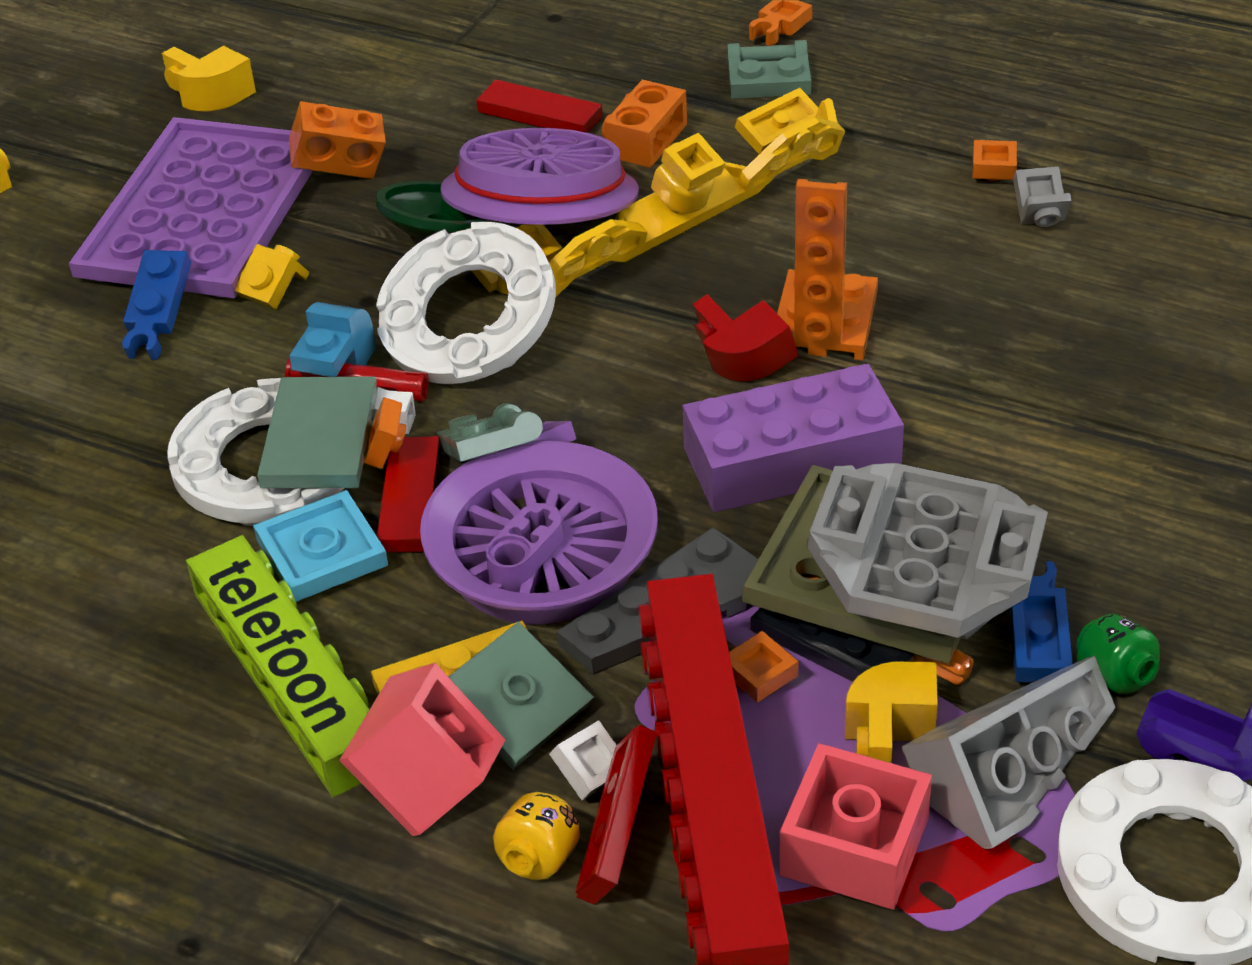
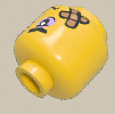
M542 792L527 793L519 798L498 822L493 835L494 848L501 862L512 873L535 881L548 879L559 871L575 850L580 838V829L571 807L563 799Z

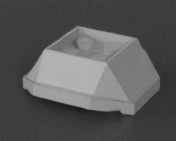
M899 463L871 464L859 469H855L853 465L834 466L809 532L808 550L848 613L968 639L993 617L1028 598L1048 512L1034 504L1028 506L1017 494L1000 485Z

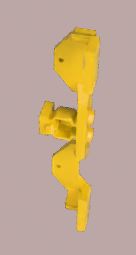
M799 87L737 118L734 128L758 153V156L747 167L724 162L699 133L680 142L673 143L664 149L661 159L663 164L654 173L651 189L654 193L617 212L615 220L610 219L574 237L564 248H562L543 224H522L516 228L535 240L545 254L554 274L557 297L574 279L609 261L626 262L758 194L778 174L809 158L822 161L837 153L845 130L837 122L833 101L827 98L821 101L818 108ZM483 269L471 270L489 293L494 290L502 294L509 293L506 281L497 273Z

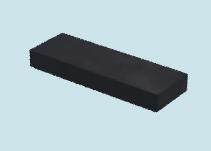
M759 608L750 618L751 631L757 634L763 631L777 644L852 682L864 671L883 663L916 662V654L872 642L764 608Z

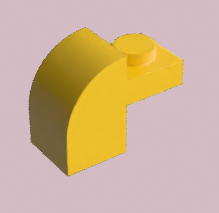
M225 46L218 48L201 59L176 47H172L162 53L165 65V79L169 87L180 93L182 106L186 109L194 111L221 110L233 106L256 93L250 58Z
M902 661L883 663L864 671L853 681L846 696L845 739H856V754L891 763L892 741H913L936 728L938 708L936 662Z

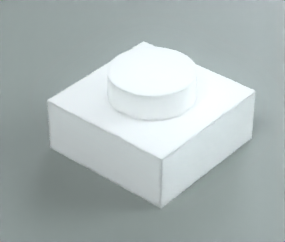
M598 720L558 744L549 755L580 799L584 800L604 787L613 752L617 745Z

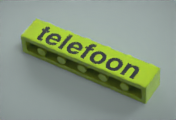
M241 535L187 559L186 563L195 597L332 798L362 784L339 760L369 712L366 694L356 678L348 680L345 677L342 662L331 644L323 646L319 641V632L308 612L302 614L298 612L295 598L288 584L284 580L277 583L274 579L272 566L263 550L255 552L245 537Z

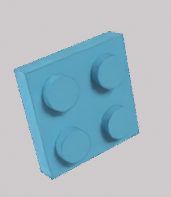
M347 490L253 525L257 542L269 559L279 580H284L290 587L296 602L388 566L386 550Z

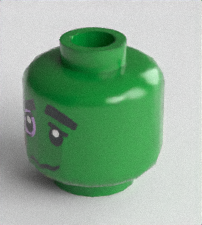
M1114 613L1101 616L1085 625L1079 634L1076 645L1077 660L1081 661L1087 657L1095 656L1107 688L1111 692L1122 695L1130 694L1148 685L1156 677L1160 665L1158 639L1150 630L1126 616Z

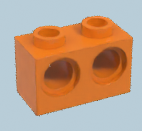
M642 79L630 93L625 95L621 104L612 114L605 118L602 126V137L611 141L619 148L622 161L651 168L663 154L664 149L668 148L687 126L686 90Z
M300 101L289 136L291 167L373 179L386 144L382 114Z

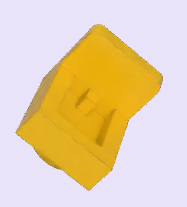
M256 244L238 279L235 291L242 298L276 310L292 278L296 277L306 281L310 272L298 262L300 256L291 249L282 245H276L273 250Z

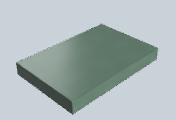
M281 377L257 474L260 488H359L378 391L376 377Z

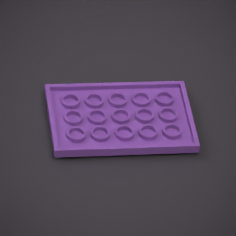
M173 117L69 262L72 277L99 282L106 281L134 285L144 250L187 251L191 259V266L183 292L235 298L238 294L235 291L238 279L256 244L267 247L313 170L291 167L289 147L291 130Z

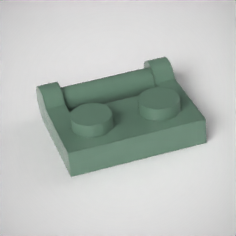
M794 40L793 45L740 47L739 43L727 44L731 99L783 96L799 87L806 95H811V74L807 53V40Z
M503 403L497 406L493 415L488 418L477 420V416L472 414L448 421L449 429L438 431L437 435L440 438L441 450L461 462L531 442L541 435L543 425L540 417L535 413L521 411V409L513 404Z

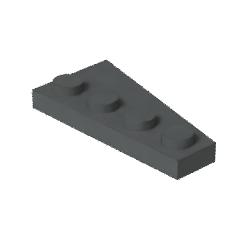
M713 527L558 630V646L592 674L641 654L640 642L650 641V637L642 638L638 605L648 604L647 581L713 573L720 611L726 617L746 610V603L742 602L743 586L756 565L758 558Z

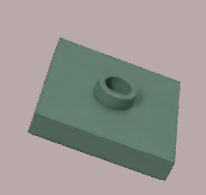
M519 621L449 676L452 682L506 739L498 756L512 770L586 710L594 699Z

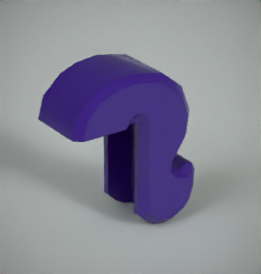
M1171 689L1157 692L1150 698L1136 734L1139 744L1148 754L1156 759L1177 760L1178 754L1186 756L1191 762L1231 772L1244 782L1252 780V703L1245 719Z

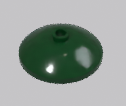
M438 181L395 183L383 187L376 195V207L386 220L406 234L422 240L446 229L448 234L471 229L472 222L504 223L475 217L453 208L442 198V182Z

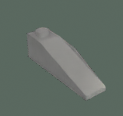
M1095 656L1087 657L934 728L903 745L902 750L910 769L932 774L930 807L982 848L989 849L1031 825L1040 812L1036 806L1048 790L1058 788L1066 777L1062 772L1076 752L1084 751L1116 707Z

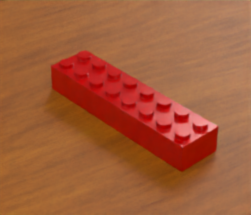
M713 573L647 581L648 604L638 605L641 636L642 638L650 637V641L640 642L644 675L648 674L649 679H655V682L647 683L651 716H655L656 723L662 722L661 725H654V731L657 732L655 743L658 759H662L664 767H670L661 770L665 803L670 804L671 813L673 814L669 815L673 850H678L680 861L677 862L678 882L681 899L686 898L688 912H685L689 948L695 951L696 963L694 965H789V941Z

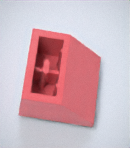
M432 663L388 678L339 761L412 836L421 835L484 781L506 739L436 663Z

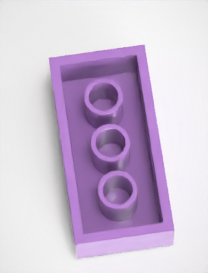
M869 363L682 405L684 450L713 513L796 494L812 465L833 470L834 466L853 465L855 469H859L871 464H902L904 424Z

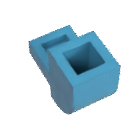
M322 302L313 303L306 310L308 328L289 355L292 370L336 377L344 363L366 366L376 349L373 325L368 312L364 309Z

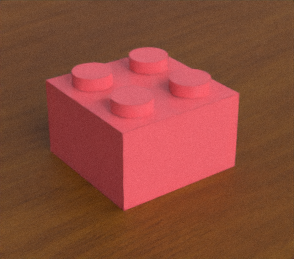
M818 743L779 832V876L894 910L929 820L932 774Z

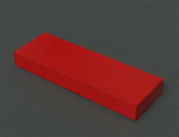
M496 79L476 100L477 111L480 113L541 128L567 129L589 133L603 117L602 104Z
M439 436L404 437L398 453L389 452L377 538L386 552H424L420 534L421 519L429 498L437 488L441 453Z
M640 724L634 727L614 749L577 883L576 898L593 905L600 901L618 883L656 739V731Z

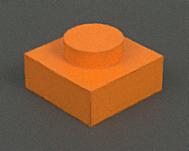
M974 140L972 178L986 179L988 181L1013 180L1017 170V141Z
M383 397L370 428L364 464L382 469L389 452L398 453L406 432V425L399 423L402 402Z
M763 631L729 652L735 684L756 703L798 677L799 661Z

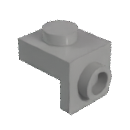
M1059 166L1016 170L1013 182L1021 225L1036 224L1040 227H1047L1064 221L1072 200L1070 193H1064Z

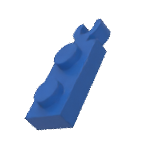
M144 250L123 320L128 333L123 339L122 346L129 359H134L136 350L140 346L146 345V351L151 360H157L162 351L158 335L172 334L191 266V259L187 251Z
M1046 561L1044 575L1032 577L1028 598L1010 607L1015 682H1035L1072 665L1065 588H1055L1057 568L1053 561Z

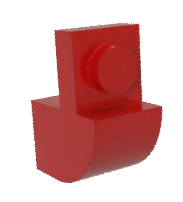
M708 294L692 304L699 323L694 325V328L702 340L713 371L726 379L733 381L758 380L771 375L799 356L790 326L764 300L734 320Z

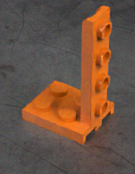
M797 179L795 201V270L788 269L777 314L790 326L796 347L808 348V355L826 357L828 350L854 352V360L863 361L878 291V277L845 274L848 185L844 182L834 184Z

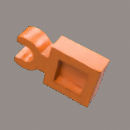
M772 0L759 11V18L750 22L749 39L755 40L758 36L766 35V45L772 46L778 42L779 34L792 36L812 19V5L799 0Z

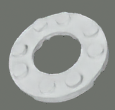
M472 222L471 229L448 234L446 229L415 245L397 262L388 274L381 287L376 305L379 310L378 335L384 347L400 368L410 372H426L429 376V382L457 384L485 378L512 366L517 359L532 347L546 328L552 315L556 297V283L552 268L536 241L515 227L495 222ZM483 269L497 273L506 281L509 293L508 300L504 303L505 309L495 323L491 326L485 325L483 327L484 332L479 334L465 333L450 340L444 336L435 335L428 328L425 319L428 301L435 290L450 277L465 271Z
M281 378L257 380V388H244L234 394H231L229 388L224 389L196 405L176 426L169 441L167 451L171 476L178 493L196 510L216 519L253 526L337 494L344 489L260 488L256 477L251 476L248 480H241L229 474L227 468H223L221 465L220 456L227 443L246 430L270 424Z
M1150 759L1134 760L1109 769L1089 781L1077 792L1069 803L1061 822L1058 838L1057 868L1063 889L1069 901L1092 929L1120 949L1156 963L1158 956L1173 960L1194 962V965H1231L1252 958V787L1231 772L1221 771L1203 764L1183 760ZM1156 813H1163L1168 817L1178 820H1186L1193 817L1202 819L1207 828L1213 826L1221 831L1234 847L1233 852L1237 855L1240 866L1238 879L1224 894L1204 902H1178L1155 895L1138 883L1123 864L1120 849L1123 834L1136 821L1143 818L1149 820Z

